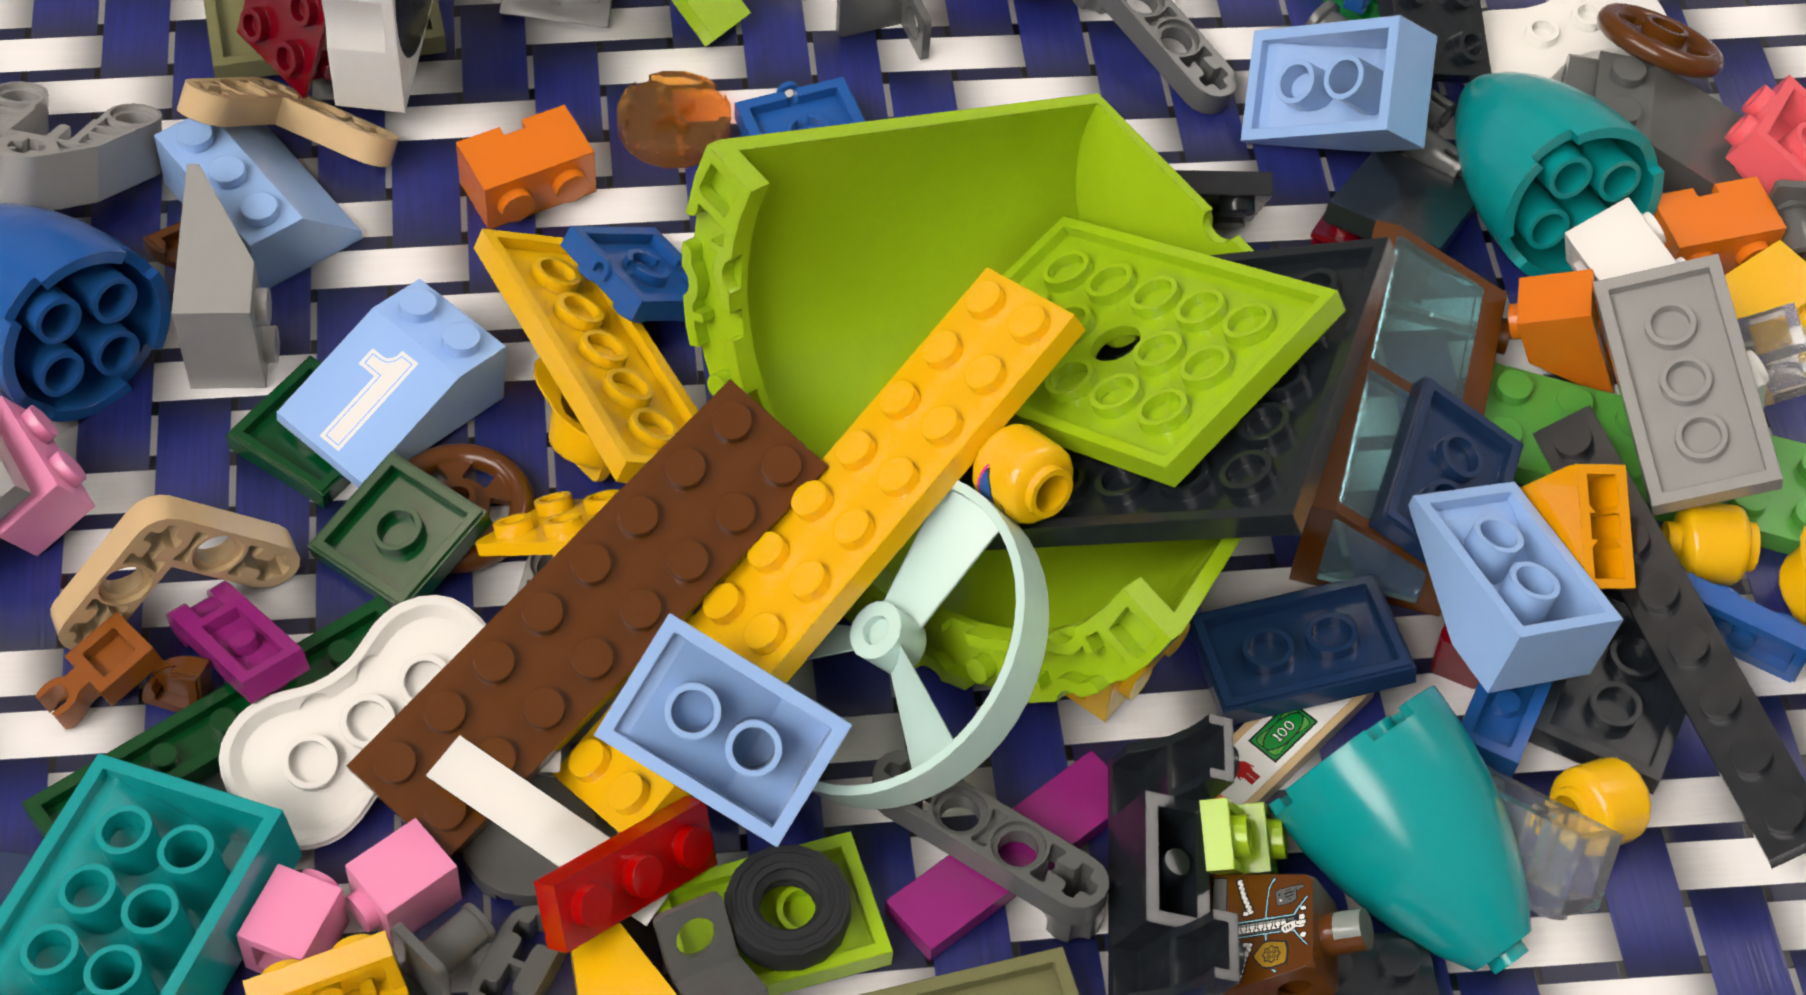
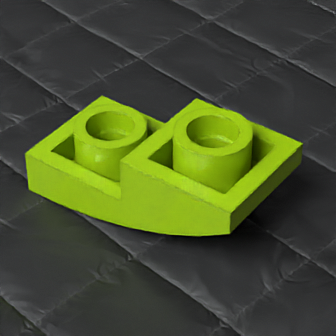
M1229 798L1199 800L1207 872L1217 875L1278 874L1277 860L1288 859L1287 833L1283 828L1282 821L1272 817V812L1265 802L1235 804Z

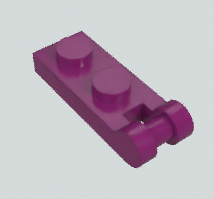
M226 580L207 590L208 598L196 605L189 607L184 603L166 614L171 629L182 645L185 647L190 646L202 658L210 659V666L250 704L264 696L278 693L290 681L310 670L302 648Z

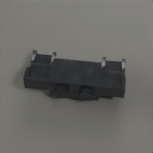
M1208 714L1196 724L1172 735L1149 741L1128 743L1108 760V995H1222L1240 982L1245 953L1238 937V914L1216 909L1210 911L1209 872L1206 871L1199 800L1216 798L1234 783L1239 768V753L1233 747V719Z

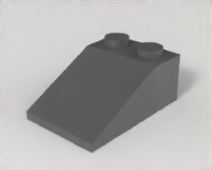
M1600 51L1597 60L1593 96L1620 113L1650 140L1657 156L1658 165L1664 170L1662 193L1694 188L1698 196L1712 194L1711 191L1714 184L1743 179L1735 167L1725 158L1732 145L1724 139L1731 127L1743 116L1677 74L1660 69L1633 56Z

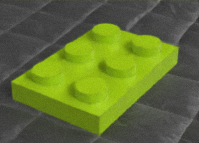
M851 831L799 844L800 846L821 852L836 864L849 886L851 921L841 945L824 962L802 971H775L754 964L738 950L739 956L767 986L769 995L784 994L892 964L893 950ZM747 858L714 866L671 891L655 915L713 891L717 892L724 902V894L735 869ZM780 886L770 890L763 897L760 911L764 919L772 926L783 930L796 929L805 925L813 917L815 904L811 896L804 890L794 886ZM696 918L685 923L677 936L678 949L687 954L698 953L705 949L711 942L714 934L712 922L708 919Z

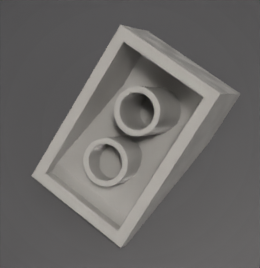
M187 164L171 314L190 388H267L268 363H278L280 355L278 326H270L272 319L270 288H260L255 263L200 164Z

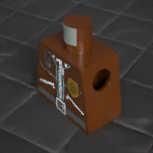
M1216 874L1209 876L1210 911L1216 909L1238 914V937L1245 953L1240 982L1222 995H1335L1338 991V955L1370 951L1373 948L1374 932L1368 911L1364 907L1338 911L1336 903L1315 877L1307 874Z

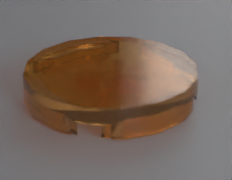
M660 71L650 74L649 81L641 83L639 86L634 82L625 89L617 103V133L625 149L642 162L661 168H688L700 164L708 144L730 137L731 104L726 95L723 98L722 94L716 91V84L704 76L687 71Z

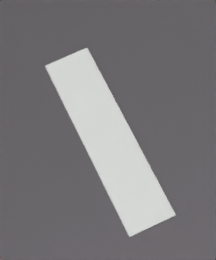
M460 735L426 774L428 778L559 867L610 839V837ZM670 893L631 916L647 926Z

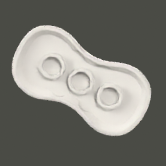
M1549 0L1548 2L1528 8L1483 11L1482 15L1491 73L1507 71L1529 73L1561 81L1564 65L1569 53L1597 60L1600 51L1633 56L1611 42L1598 27L1597 15L1602 7L1611 3H1627L1644 7L1666 15L1657 0Z
M440 595L419 596L393 606L374 623L355 652L338 669L314 683L264 697L249 705L238 715L228 728L221 742L218 759L221 777L227 793L283 810L300 850L316 849L341 839L362 820L377 798L349 771L346 765L474 638L486 623L465 604L454 598Z

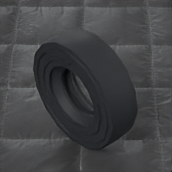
M773 845L751 854L735 869L724 894V905L737 949L754 964L775 971H802L824 962L843 942L851 921L850 889L839 867L821 852L800 845H779L778 847ZM780 886H794L804 890L811 896L815 904V912L805 925L796 929L783 930L772 926L764 919L760 911L763 897L770 890Z

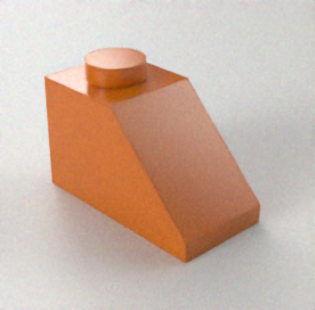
M1593 269L1519 278L1518 303L1509 304L1508 323L1512 339L1522 340L1528 362L1578 385L1613 394L1614 369L1593 294V282L1596 281Z

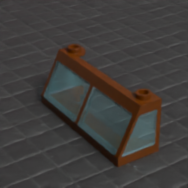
M1376 220L1371 238L1390 237L1397 257L1298 547H1296L1289 579L1320 586L1374 573L1388 604L1439 617L1441 608L1428 567L1372 529L1368 524L1409 393L1414 383L1426 375L1484 416L1496 353L1505 354L1511 335L1508 319L1503 318L1507 293L1404 227Z

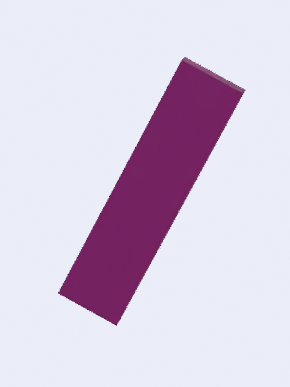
M1091 750L1012 809L1080 849L1108 828V766ZM1022 842L1007 843L998 851L1001 859L1012 866L1023 867L1031 864L1037 858L1035 851L1029 845ZM948 855L886 900L885 913L925 957L931 961L1014 899L1016 895ZM1048 863L1044 875L1047 874L1048 870L1051 871L1055 868V863Z

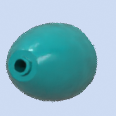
M1508 71L1480 75L1469 82L1461 92L1457 103L1454 126L1456 151L1463 181L1474 203V208L1488 232L1507 257L1525 274L1538 276L1572 272L1573 269L1566 261L1565 232L1627 197L1630 198L1641 214L1650 212L1654 215L1664 185V170L1658 165L1654 147L1650 140L1632 123L1596 97L1567 83L1536 74Z
M1433 685L1403 703L1399 707L1400 711L1395 715L1385 717L1367 731H1362L1290 785L1285 790L1288 795L1281 799H1276L1268 805V808L1275 818L1282 821L1283 828L1303 853L1333 884L1361 908L1364 907L1370 915L1393 931L1429 950L1438 957L1473 971H1477L1487 964L1496 975L1529 951L1521 940L1532 931L1529 891L1521 853L1507 810L1488 767L1465 727L1443 695Z

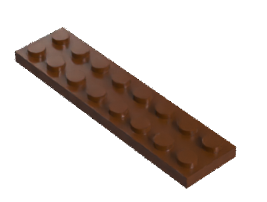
M730 379L346 765L347 768L405 824L416 818L453 861L491 822L490 819L426 776L458 736H462L508 769L530 782L628 681L668 614L671 613L685 622L699 608L704 598L712 589L722 584L747 557L748 550L765 532L771 531L792 508L791 499L797 488L808 481L818 480L829 466Z

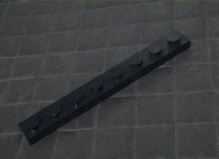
M1590 405L1533 433L1535 441L1552 472L1573 464L1624 465ZM1626 469L1636 588L1617 590L1770 867L1773 869L1806 853V782Z

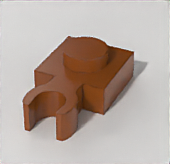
M116 611L64 656L74 668L65 676L54 678L44 684L37 692L36 698L49 713L61 702L67 700L52 715L65 729H71L85 718L90 705L97 698L102 696L112 707L151 674L164 660Z

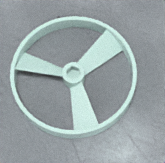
M957 480L953 488L925 519L884 601H876L865 606L857 614L851 626L836 625L807 659L811 660L855 651L860 657L891 674L912 768L908 772L893 778L871 784L851 786L834 785L818 781L812 792L827 800L853 808L877 810L897 808L935 796L969 775L993 753L1013 728L1029 701L1041 670L1048 639L1049 600L1045 575L1039 557L1021 527L1004 514L994 503L967 484ZM1000 533L1012 562L1015 579L1016 607L1011 642L1002 669L988 697L973 719L953 739L914 666L920 661L925 652L927 643L924 629L925 624L996 535Z

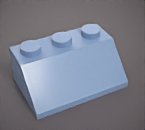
M187 118L154 135L164 182L182 204L187 164H200L255 263L260 288H271L363 239L362 231L267 125L217 127Z

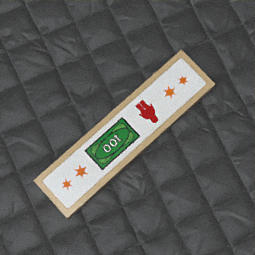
M1374 692L1245 722L1233 734V747L1239 753V768L1234 783L1214 799L1229 798L1235 804L1266 802L1373 698Z

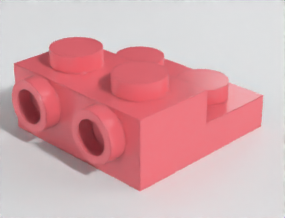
M1788 75L1772 90L1765 84L1755 91L1741 108L1745 115L1731 127L1724 137L1732 145L1725 158L1735 167L1743 179L1757 176L1767 195L1770 194L1777 180L1806 181V89L1791 75Z

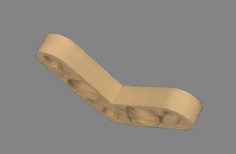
M260 77L185 79L177 106V111L180 114L195 121L217 127L275 124L351 159L377 167H389L391 165L399 140L396 134L310 95L308 98H302L292 87Z
M171 495L150 496L136 502L124 514L63 589L50 608L51 619L61 644L72 650L116 611L127 621L171 567L255 588H269L286 582L297 572L300 566V556L288 530L278 524ZM219 536H229L227 540L215 547L199 549V546L207 540ZM136 567L132 574L115 580L106 579L108 575L119 569Z

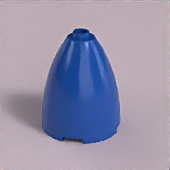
M0 203V389L20 407L27 409L33 405L53 422L75 421L93 416L131 392L133 388L127 381L141 368L152 349L162 350L171 320V301L167 285L159 271L152 267L143 257L116 238L81 220L49 209L24 204Z

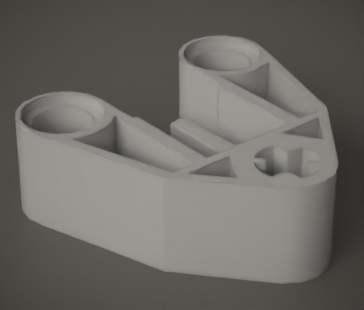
M23 81L0 84V203L24 204L54 211L100 202L159 175L162 169L154 135L162 131L161 111L145 104L116 105L108 109L98 119H93L74 137H71V126L66 124H59L49 132V94L45 87Z

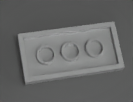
M1719 253L1594 281L1593 294L1652 515L1655 516L1782 489V473Z

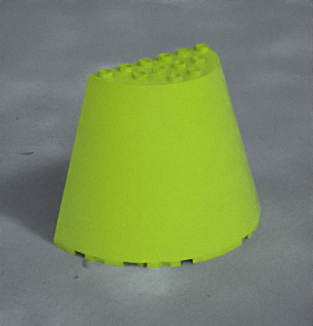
M1099 93L720 139L708 144L705 148L694 176L686 209L688 215L697 216L694 237L682 242V267L686 272L689 284L687 292L683 295L685 324L689 345L703 347L704 358L710 375L707 380V386L713 396L731 379L822 460L982 272L988 267L1003 275L1063 216L1206 255L1254 250L1240 235L1232 239H1225L1215 232L1212 227L1213 217L1211 212L1213 208ZM922 524L843 616L850 623H853L857 614L865 606L876 601H884ZM1242 538L1034 548L1045 575L1049 600V628L1044 660L1028 703L1057 702L1067 694H1076L1080 698L1097 694L1117 681L1121 680V682H1124L1158 658L1183 633ZM1007 549L984 550L925 624L924 629L927 638L925 652L920 661L914 666L915 668L927 666L937 673L941 681L963 690H967L975 683L993 688L1009 649L1015 621V579Z

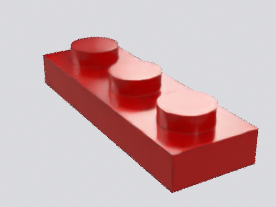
M684 796L535 880L534 886L547 948L569 953L717 865L706 804L697 798Z

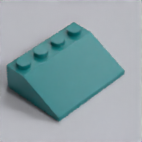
M98 753L0 907V995H222L243 959L236 936L276 866L280 864L294 870L302 856L284 811Z

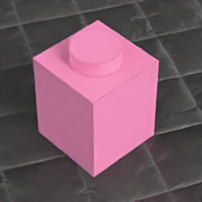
M416 818L345 865L351 891L345 897V902L350 912L365 931L370 932L375 928L380 932L385 930L392 947H394L391 928L401 922L414 933L462 900L457 865Z
M278 864L236 935L245 967L262 973L268 966L287 959L303 960L331 950L339 941L350 922L343 889L331 877L320 871L304 869L302 872Z

